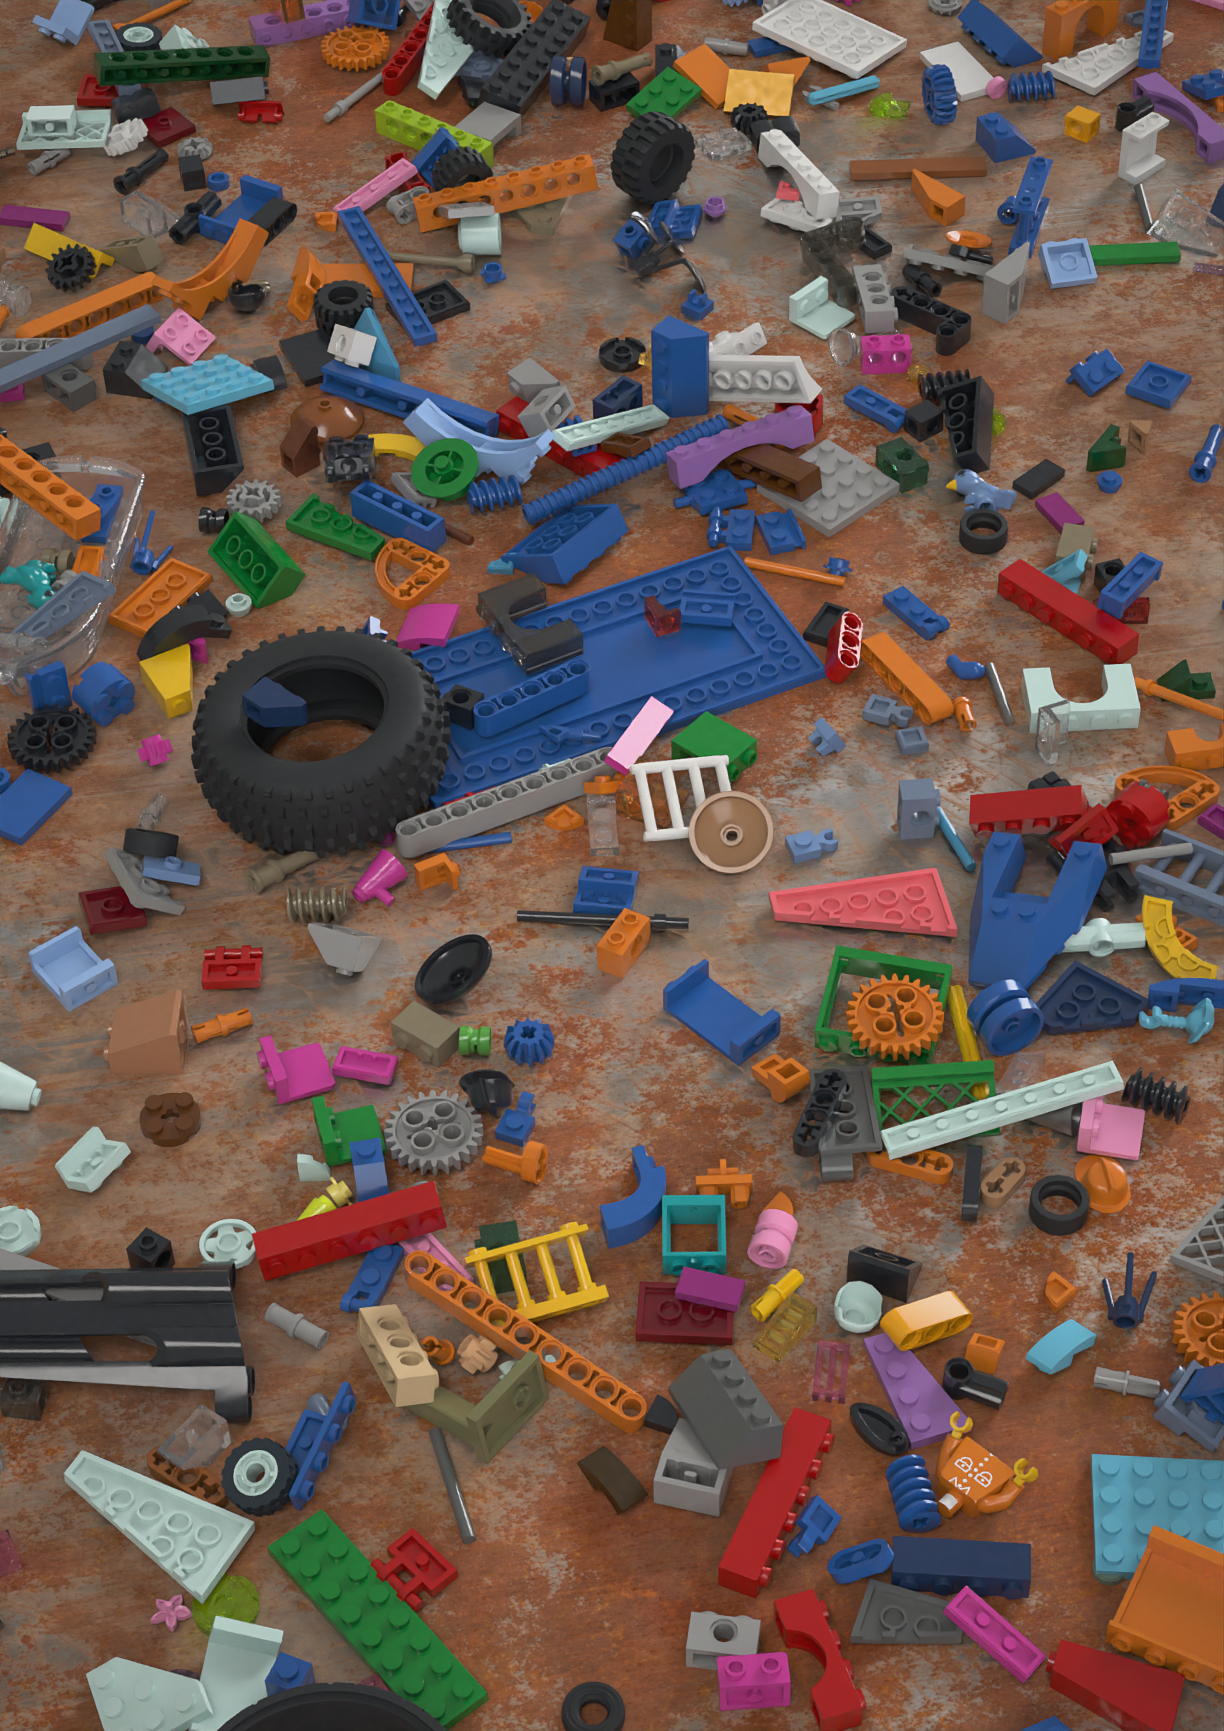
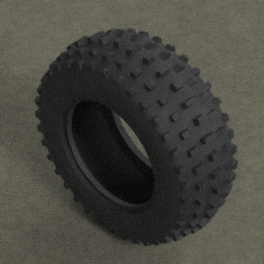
M319 626L316 632L305 633L303 628L297 630V635L287 637L285 633L278 635L279 640L268 643L266 640L259 642L260 648L254 651L246 649L242 652L243 658L239 661L232 659L227 663L228 670L225 673L218 672L215 675L216 683L215 685H208L205 689V699L200 700L197 714L193 721L195 735L192 736L194 754L191 755L193 768L198 769L194 771L197 783H203L200 785L204 798L208 799L207 802L210 807L218 810L217 816L222 822H230L229 828L235 834L242 832L243 839L248 843L255 840L259 842L261 849L267 851L270 847L277 848V853L284 856L288 851L317 852L318 858H324L326 852L338 851L340 856L346 854V849L357 846L360 851L366 849L365 843L376 840L378 843L385 841L384 835L391 831L396 833L395 829L398 823L417 816L416 811L418 809L425 810L428 807L429 795L435 796L439 787L438 781H442L446 772L445 763L449 760L450 753L447 745L451 741V731L447 727L451 726L449 711H445L447 710L445 699L440 698L441 692L438 685L433 683L434 678L432 674L424 670V666L418 658L411 659L412 652L407 648L400 650L397 641L390 639L385 642L383 641V636L376 632L371 636L365 635L364 629L356 628L354 632H347L344 626H337L335 631H326L324 626ZM266 676L273 682L281 684L284 689L295 696H300L306 702L308 722L305 725L325 720H349L374 728L375 731L361 745L334 758L313 762H296L280 759L267 752L283 736L305 725L263 727L244 715L242 694Z

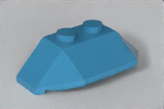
M370 307L365 308L354 329L374 336L377 339L369 366L360 363L359 368L401 382L400 366L377 319L376 313Z

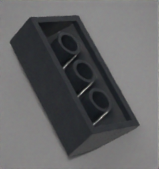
M217 406L190 415L181 411L196 495L222 493L244 470L231 406Z

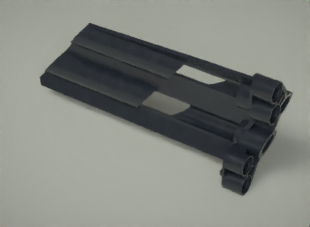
M203 1261L196 1268L0 1270V1377L215 1390L216 1423H250L252 1418L251 1396L254 1395L255 1370L254 1366L245 1365L232 1293L236 1284L235 1262ZM103 1286L104 1290L101 1300L49 1301L41 1287ZM146 1335L156 1343L157 1353L149 1361H94L85 1349L80 1336Z

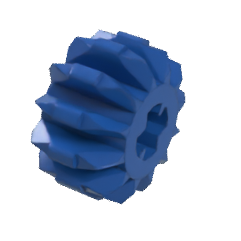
M527 1017L524 1022L516 1019L514 1026H507L506 1035L503 1039L504 1048H506L509 1060H515L518 1066L524 1062L529 1067L532 1066L533 1062L542 1065L544 1058H551L553 1045H555L554 1036L551 1033L549 1024H542L540 1018L531 1021Z

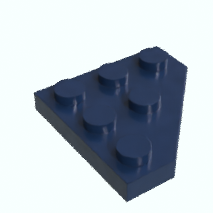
M1075 960L1036 1004L1045 1017L1042 1030L1049 1034L1134 1026L1139 1020V1012L1143 1011L1145 1013L1150 1008L1151 1000Z

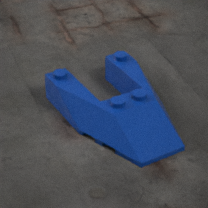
M993 832L984 851L971 909L968 978L970 985L988 987L1002 980H1015L1020 982L1025 990L1031 986L1047 968L1046 963L1051 957L1059 955L1065 948L1064 943L1071 935H1077L1080 932L1107 870L1102 844L1074 841L1050 897L1012 893V889L1026 861L1022 839L1019 834Z

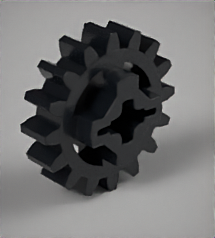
M68 244L66 250H63L61 247L58 248L59 253H52L53 260L46 262L49 268L45 269L48 280L57 290L61 288L63 292H66L68 288L75 292L76 286H79L81 289L84 288L83 283H90L89 276L96 274L93 269L97 265L92 253L85 246L81 248L79 244H76L74 248Z

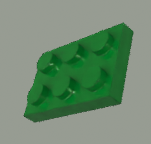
M667 67L626 104V111L638 119L640 115L652 111L665 113L675 119L701 95L702 88Z

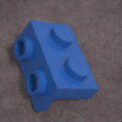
M1105 349L1100 354L1095 351L1085 359L1086 363L1084 365L1081 362L1077 363L1069 370L1071 375L1065 381L1070 384L1076 380L1090 397L1121 376L1125 370L1111 352Z

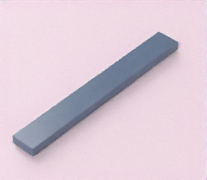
M146 304L0 369V393L161 322V315L149 304Z

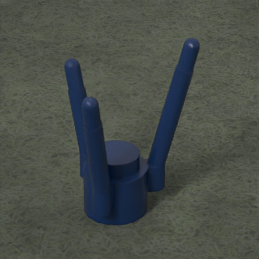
M1128 1252L1124 1295L1119 1296L1115 1303L1108 1279L1104 1278L1102 1280L1108 1306V1319L1113 1320L1114 1325L1122 1329H1132L1137 1327L1139 1323L1144 1322V1311L1157 1277V1272L1152 1271L1140 1304H1138L1136 1298L1132 1296L1133 1252Z

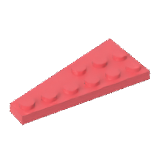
M937 868L769 892V903L774 920L957 937V926Z

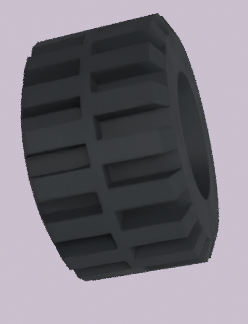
M460 146L456 147L454 151L452 149L448 150L446 155L442 154L440 156V161H436L434 164L436 169H432V182L438 192L444 188H454L468 182L483 181L493 177L494 174L481 153L476 149H471L467 146L462 149ZM468 175L464 180L457 182L461 177Z
M354 280L327 283L314 294L316 326L318 329L323 328L329 337H332L335 324L354 329L365 308L370 307L374 311L371 289L365 287V284L357 283Z

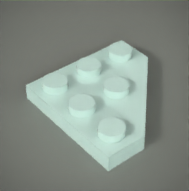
M119 1657L111 1659L86 1674L104 1731H185L191 1728L192 1723L198 1724L213 1715L205 1689L196 1679Z

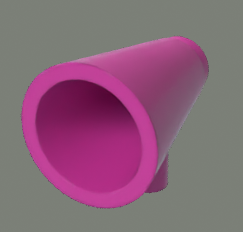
M382 849L354 886L351 893L361 904L374 897H378L389 907L396 898L387 890L405 880L408 874L394 855Z

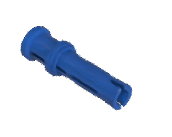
M1215 424L1211 426L1202 450L1197 452L1194 457V464L1189 469V475L1196 482L1204 483L1211 478V469L1216 466V454L1224 437V428L1219 432L1222 427L1221 425Z

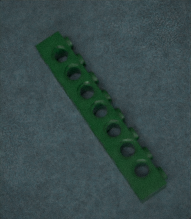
M263 45L94 53L93 73L100 86L269 77L270 56Z

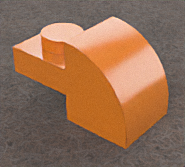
M773 1054L751 1067L752 1076L770 1089L772 1100L778 1103L786 1101L807 1089L810 1085L809 1070L793 1058L783 1060L777 1054Z

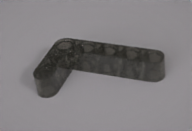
M849 217L803 233L799 238L803 261L816 278L822 276L828 279V294L839 307L847 308L855 305L858 301L855 280L836 255L865 244L863 220L860 217Z

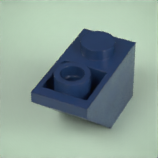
M266 676L242 694L244 715L263 727L305 725L308 722L306 702L300 696H295L284 689L281 684L273 682Z

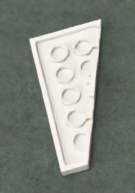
M1167 30L1164 31L1162 48L1173 41L1174 34ZM1142 31L1135 33L1134 37L1130 39H1124L1123 37L1116 39V43L1109 46L1107 43L1080 51L1078 56L1070 59L1066 56L1059 58V62L1052 65L1050 62L1042 64V72L1051 71L1054 78L1081 89L1088 94L1096 95L1138 66Z

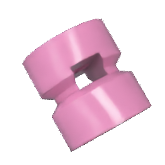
M777 1209L763 1211L759 1215L755 1227V1235L752 1236L747 1254L749 1258L763 1268H783L787 1263L791 1245L798 1230L796 1219L785 1211Z

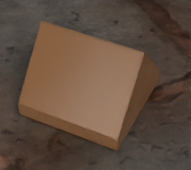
M1132 420L1129 423L1128 442L1142 453H1146L1150 442L1152 421Z

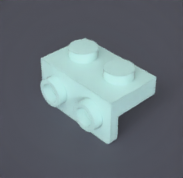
M93 1126L55 1164V1168L68 1189L92 1193L102 1185L103 1180L113 1170L121 1166L123 1160L131 1151L124 1142L106 1140L99 1127Z

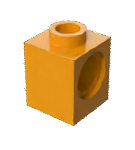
M1077 105L1064 118V135L1088 143L1099 133L1101 114Z

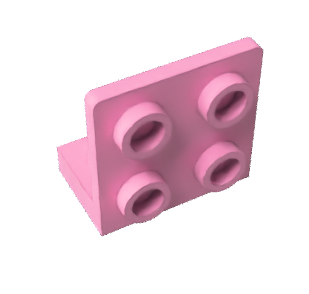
M178 307L153 334L146 348L154 353L157 349L162 351L166 347L187 365L191 366L215 340V336Z
M1103 1096L1084 1101L1077 1151L1138 1160L1145 1110L1104 1104Z

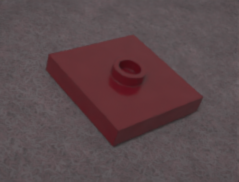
M173 107L164 109L152 117L142 119L148 129L146 132L147 136L145 137L159 148L196 132V126Z
M121 886L78 892L79 903L90 935L147 926V917L144 909L132 905Z

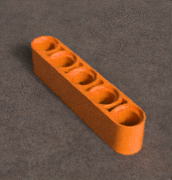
M879 632L861 640L860 656L863 661L907 706L914 709V713L924 724L929 726L953 715L954 707L948 695L885 632Z

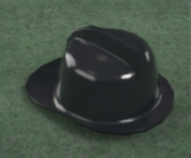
M491 1069L476 1070L465 1074L459 1080L460 1087L469 1096L475 1111L479 1113H489L492 1117L499 1119L501 1117V1110L511 1105L512 1089L515 1087V1084L501 1071Z

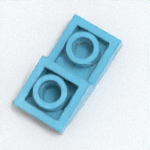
M1070 1319L1038 1341L1027 1353L1026 1359L1036 1365L1039 1370L1051 1375L1071 1366L1074 1354L1093 1346L1096 1334Z

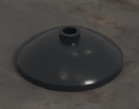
M468 934L452 939L439 947L426 959L417 973L415 979L417 995L421 1000L429 1004H445L468 994L480 983L490 967L492 959L491 945L480 935Z

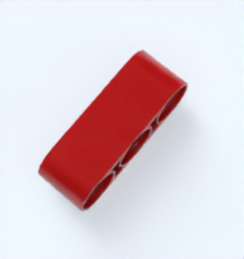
M845 612L829 631L825 674L832 682L837 684L845 682L859 664L863 623L852 612Z

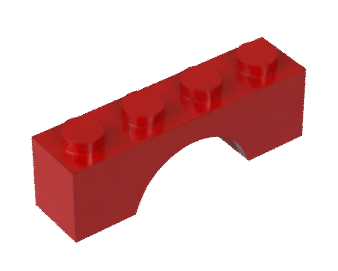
M814 1589L774 1600V1621L785 1648H796L810 1653L821 1663L825 1671L822 1679L810 1689V1709L819 1731H844L862 1725L863 1710L867 1708L862 1690L860 1688L855 1689L853 1685L854 1674L849 1660H843L840 1654V1638L835 1629L830 1630L827 1623L829 1614L823 1600L818 1601Z

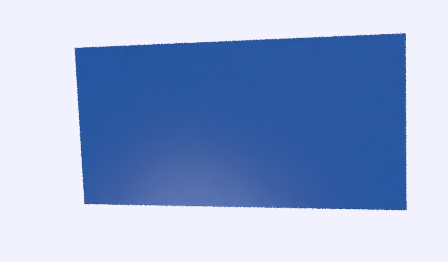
M731 545L448 639L445 647L430 645L412 651L411 659L418 658L422 662L424 670L432 674L434 678L433 683L438 685L441 692L440 698L445 693H448L455 684L484 693L485 700L571 660L582 659L590 665V690L587 693L494 736L482 737L475 732V727L471 730L451 723V726L447 727L451 731V741L447 745L450 753L449 760L445 763L446 772L442 781H438L439 787L435 796L429 795L428 801L434 810L442 807L444 802L464 797L465 793H477L492 786L497 787L538 772L543 764L552 765L601 748H613L651 696L674 711L657 735L659 736L690 725L706 711L717 716L827 677L825 666ZM683 589L736 593L731 626L679 622ZM538 725L584 729L587 733L601 734V740L584 739L582 742L570 739L561 744H556L538 730Z

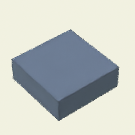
M922 726L895 730V739L902 756L929 751V742Z

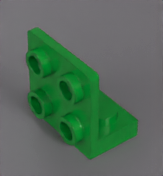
M324 1096L311 1098L315 1125L325 1161L329 1167L352 1162L350 1142L380 1138L382 1153L386 1154L385 1142L373 1105L334 1113L332 1106L326 1107Z

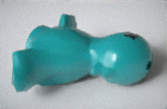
M30 560L25 565L17 566V569L7 566L0 576V583L21 586L30 594L26 596L29 599L27 602L37 610L57 593L50 587L57 578L56 574L50 573L56 572L54 564L43 563L39 560Z

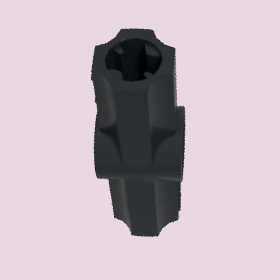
M208 191L197 202L185 205L184 215L168 230L169 237L176 244L182 245L194 233H200L198 216L202 214L211 217L222 205L221 198L215 192Z

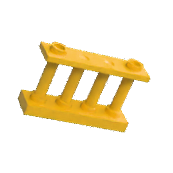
M570 1222L560 1226V1231L489 1251H487L486 1247L473 1249L468 1252V1257H464L462 1262L463 1269L475 1266L481 1289L498 1299L487 1263L506 1258L519 1302L516 1305L517 1309L514 1311L532 1323L605 1303L609 1297L606 1285L597 1287L596 1283L591 1281L579 1237L585 1236L589 1230L587 1224L578 1226L577 1222ZM564 1241L567 1242L580 1285L577 1288V1293L566 1295L565 1291H561L548 1247ZM532 1250L537 1251L549 1292L547 1296L548 1301L537 1304L535 1300L530 1298L518 1254ZM495 1319L490 1322L495 1327H500L505 1324V1322L500 1319Z

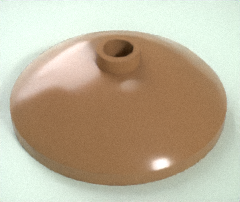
M739 791L720 792L704 800L695 810L689 825V840L696 857L709 869L723 874H739L753 869L765 859L773 843L774 829L768 810L755 797ZM733 833L737 835V839L729 841L727 836Z

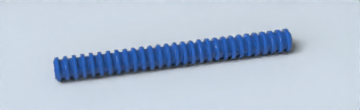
M721 414L716 415L715 418L711 417L709 422L705 420L702 422V425L698 423L695 425V428L690 427L688 431L683 430L681 434L677 433L674 437L670 436L668 441L664 439L661 441V444L655 443L654 447L651 446L634 457L627 456L626 460L620 459L619 463L614 462L613 466L607 465L606 469L601 468L599 472L594 471L592 476L588 474L585 476V479L579 478L578 482L573 481L571 485L566 484L564 489L560 487L557 489V492L551 491L550 495L545 494L543 498L538 497L536 502L532 500L529 502V505L523 504L522 513L530 525H534L535 521L541 522L542 518L547 519L550 514L552 516L556 515V511L562 512L563 508L569 509L570 505L575 506L578 501L580 503L584 502V498L588 500L591 498V495L597 496L598 492L603 493L605 489L610 490L612 486H618L619 482L623 484L626 482V479L631 480L633 476L638 477L640 473H646L647 469L651 471L654 466L659 467L660 463L666 464V452L674 450L677 446H686L697 442L700 438L717 435L721 431L729 429L728 423Z

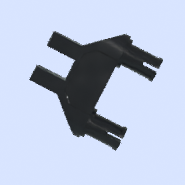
M1113 837L1102 844L1107 870L1093 900L1103 912L1114 909V903L1110 900L1116 896L1114 889L1127 902L1138 898V894L1134 889L1139 887V882L1128 869L1129 863L1111 865L1109 862V854L1131 851L1126 845H1119ZM1055 850V853L1052 851L1047 856L1046 862L1059 876L1066 857L1060 850Z

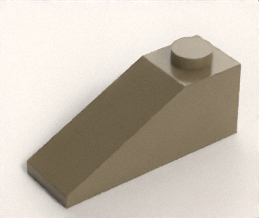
M153 235L117 239L100 249V252L114 257L116 262L134 272H153L159 268L158 264L165 261Z

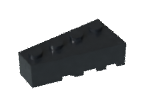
M982 376L937 389L938 396L941 399V409L946 419L944 421L949 432L948 437L954 460L961 469H969L976 473L990 470L994 408L993 391Z

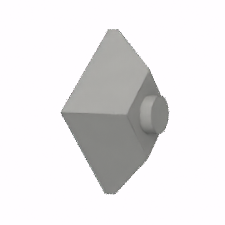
M528 358L507 372L509 379L508 387L511 393L528 403H531L543 389L561 386L558 379L532 358Z
M309 923L307 928L325 962L328 965L335 966L336 972L350 976L353 975V972L365 970L382 937L333 923Z

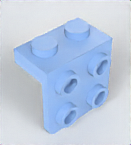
M60 0L50 20L35 15L32 23L39 27L38 31L48 37L53 35V38L62 43L67 41L77 46L94 12V7L81 0Z

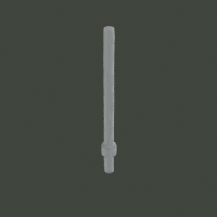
M382 71L343 101L339 100L336 102L332 109L323 115L324 120L330 122L336 116H342L348 111V107L382 83Z

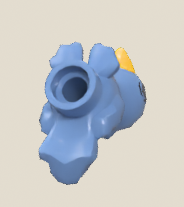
M969 469L958 471L953 480L946 485L947 489L957 491L965 496L964 504H969L964 507L965 513L976 509H990L994 511H999L1000 508L1010 509L1017 498V492L999 490L997 487L984 482L976 472Z

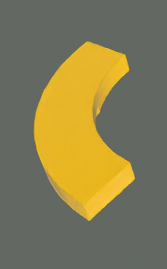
M390 433L368 435L369 438H374L376 457L380 453H394L395 457L405 458L414 462L417 455L425 448V445L417 437Z
M1144 895L1142 923L1145 930V939L1159 965L1174 979H1216L1218 966L1199 959L1188 949H1185L1178 940L1172 922L1173 901Z

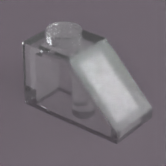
M201 1404L157 1449V1452L182 1470L209 1466L231 1444L227 1420Z

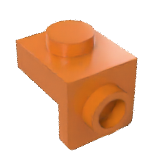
M445 853L414 864L415 882L420 891L445 881L452 891L458 889L459 868L454 861L451 862Z

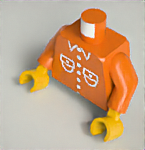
M959 1411L954 1412L950 1417V1425L953 1431L952 1433H947L939 1451L935 1472L939 1480L938 1492L942 1496L936 1502L939 1508L938 1511L943 1516L951 1518L960 1509L970 1518H978L982 1514L1007 1510L1023 1491L1024 1482H1033L1037 1479L1038 1470L1032 1467L1027 1474L1023 1475L1024 1468L1029 1464L1027 1459H1019L1014 1465V1470H1012L968 1436L962 1439V1433L969 1432L972 1429L973 1422L968 1417L965 1425L958 1428L957 1420L960 1418L961 1413Z

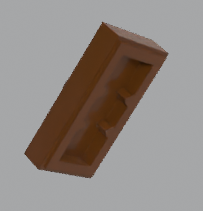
M617 432L601 441L600 446L604 452L618 454L622 457H634L650 448L651 443L649 438Z

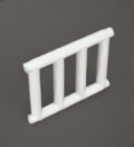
M727 755L630 765L631 775L635 774L646 832H643V840L648 842L689 838V826L684 827L673 771L689 770L697 809L706 800L699 768L715 767L720 792L731 791L726 765L729 764V757ZM662 772L673 828L657 830L646 774Z

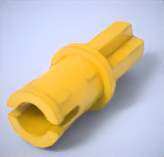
M792 1269L777 1284L768 1285L767 1291L749 1306L753 1317L758 1321L764 1322L778 1307L785 1306L788 1302L787 1297L804 1282L803 1275L797 1269Z

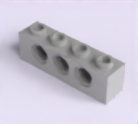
M881 264L852 266V288L865 333L893 332L894 322H898V310L894 304V296H891V287L888 284L887 273H883Z

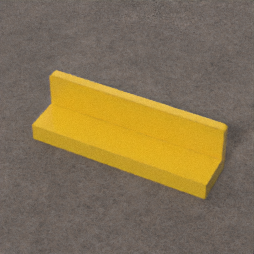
M33 223L24 249L49 260H53L52 253H59L58 248L60 247L66 250L68 244L72 248L76 244H79L81 248L85 246L92 253L97 265L93 269L96 274L89 276L92 279L96 278L101 263L112 267L115 258L36 223Z

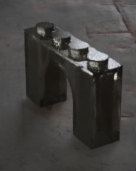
M534 573L478 593V605L476 606L479 618L485 620L491 634L499 638L502 648L505 651H509L515 665L521 667L526 675L584 654L583 634L571 619L538 630L524 629L514 624L517 619L547 608L546 588Z

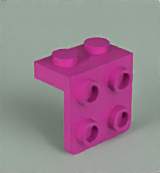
M271 1035L259 1038L261 1051L256 1052L258 1063L261 1069H266L267 1073H264L267 1087L269 1091L274 1090L279 1105L335 1088L334 1077L319 1043L277 1053Z

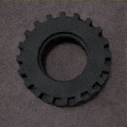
M452 0L447 8L446 19L450 20L449 27L455 28V36H461L464 39L463 43L465 45H472L474 51H484L485 56L494 54L496 58H501L502 55L506 57L532 25L530 21L531 14L525 12L527 6L525 4L521 5L519 0ZM476 13H481L483 15L490 17L501 28H498L487 23L486 21L481 19Z

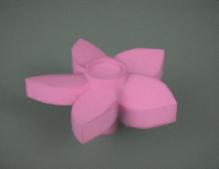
M182 1594L173 1596L170 1601L156 1599L159 1612L153 1615L150 1622L151 1624H157L166 1621L167 1628L173 1632L177 1626V1620L182 1621L192 1617V1612L186 1606H183Z

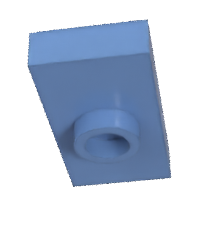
M144 855L142 876L197 886L201 877L200 864L181 861L179 858L172 856L161 858Z

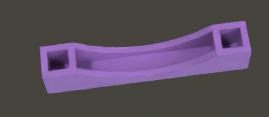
M1157 72L1134 79L1132 99L1136 101L1143 96L1151 98V102L1154 104V111L1166 114L1182 123L1195 139V153L1207 163L1224 158V129Z
M801 405L790 406L787 410L776 414H768L756 421L745 422L742 426L723 430L711 437L700 438L697 442L686 446H677L674 450L666 452L669 478L682 489L703 481L709 472L723 459L745 447L773 443L793 449L813 442L815 439L812 415Z

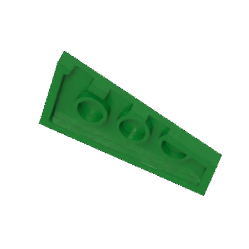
M314 493L285 522L286 530L371 561L385 546V538L363 524L357 525L353 522V518L346 513L344 515L338 513L335 510V506L328 502L324 504L320 501L319 496Z

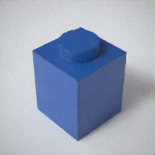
M283 1652L279 1653L265 1679L267 1696L275 1693L279 1694L281 1691L297 1686L315 1683L312 1663Z

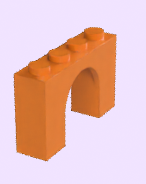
M1058 0L1047 6L1042 53L1056 61H1059V58L1071 55L1073 53L1076 26L1081 16L1087 10L1088 30L1101 37L1116 30L1120 0Z

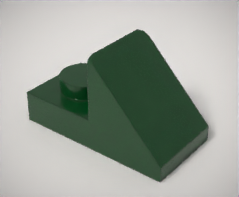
M1110 424L1089 449L1086 471L1121 468L1125 465L1126 447L1120 445V427Z
M1187 659L1182 660L1157 679V685L1194 699L1215 698L1216 689L1211 672L1190 673ZM1160 698L1161 702L1168 701L1166 699Z

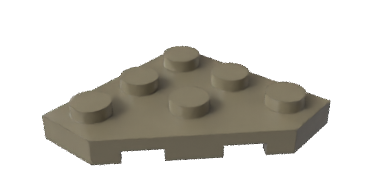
M572 196L512 210L511 213L519 221H524L531 233L553 236Z

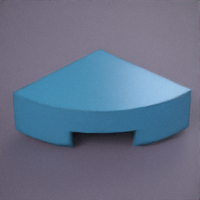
M501 558L495 562L494 560L491 561L487 567V573L513 575L514 564L511 561L507 564Z

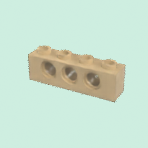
M396 1304L359 1308L357 1337L395 1407L433 1402L434 1390L439 1386L438 1372L430 1365L427 1352L422 1351L416 1333H412L407 1317L401 1314Z

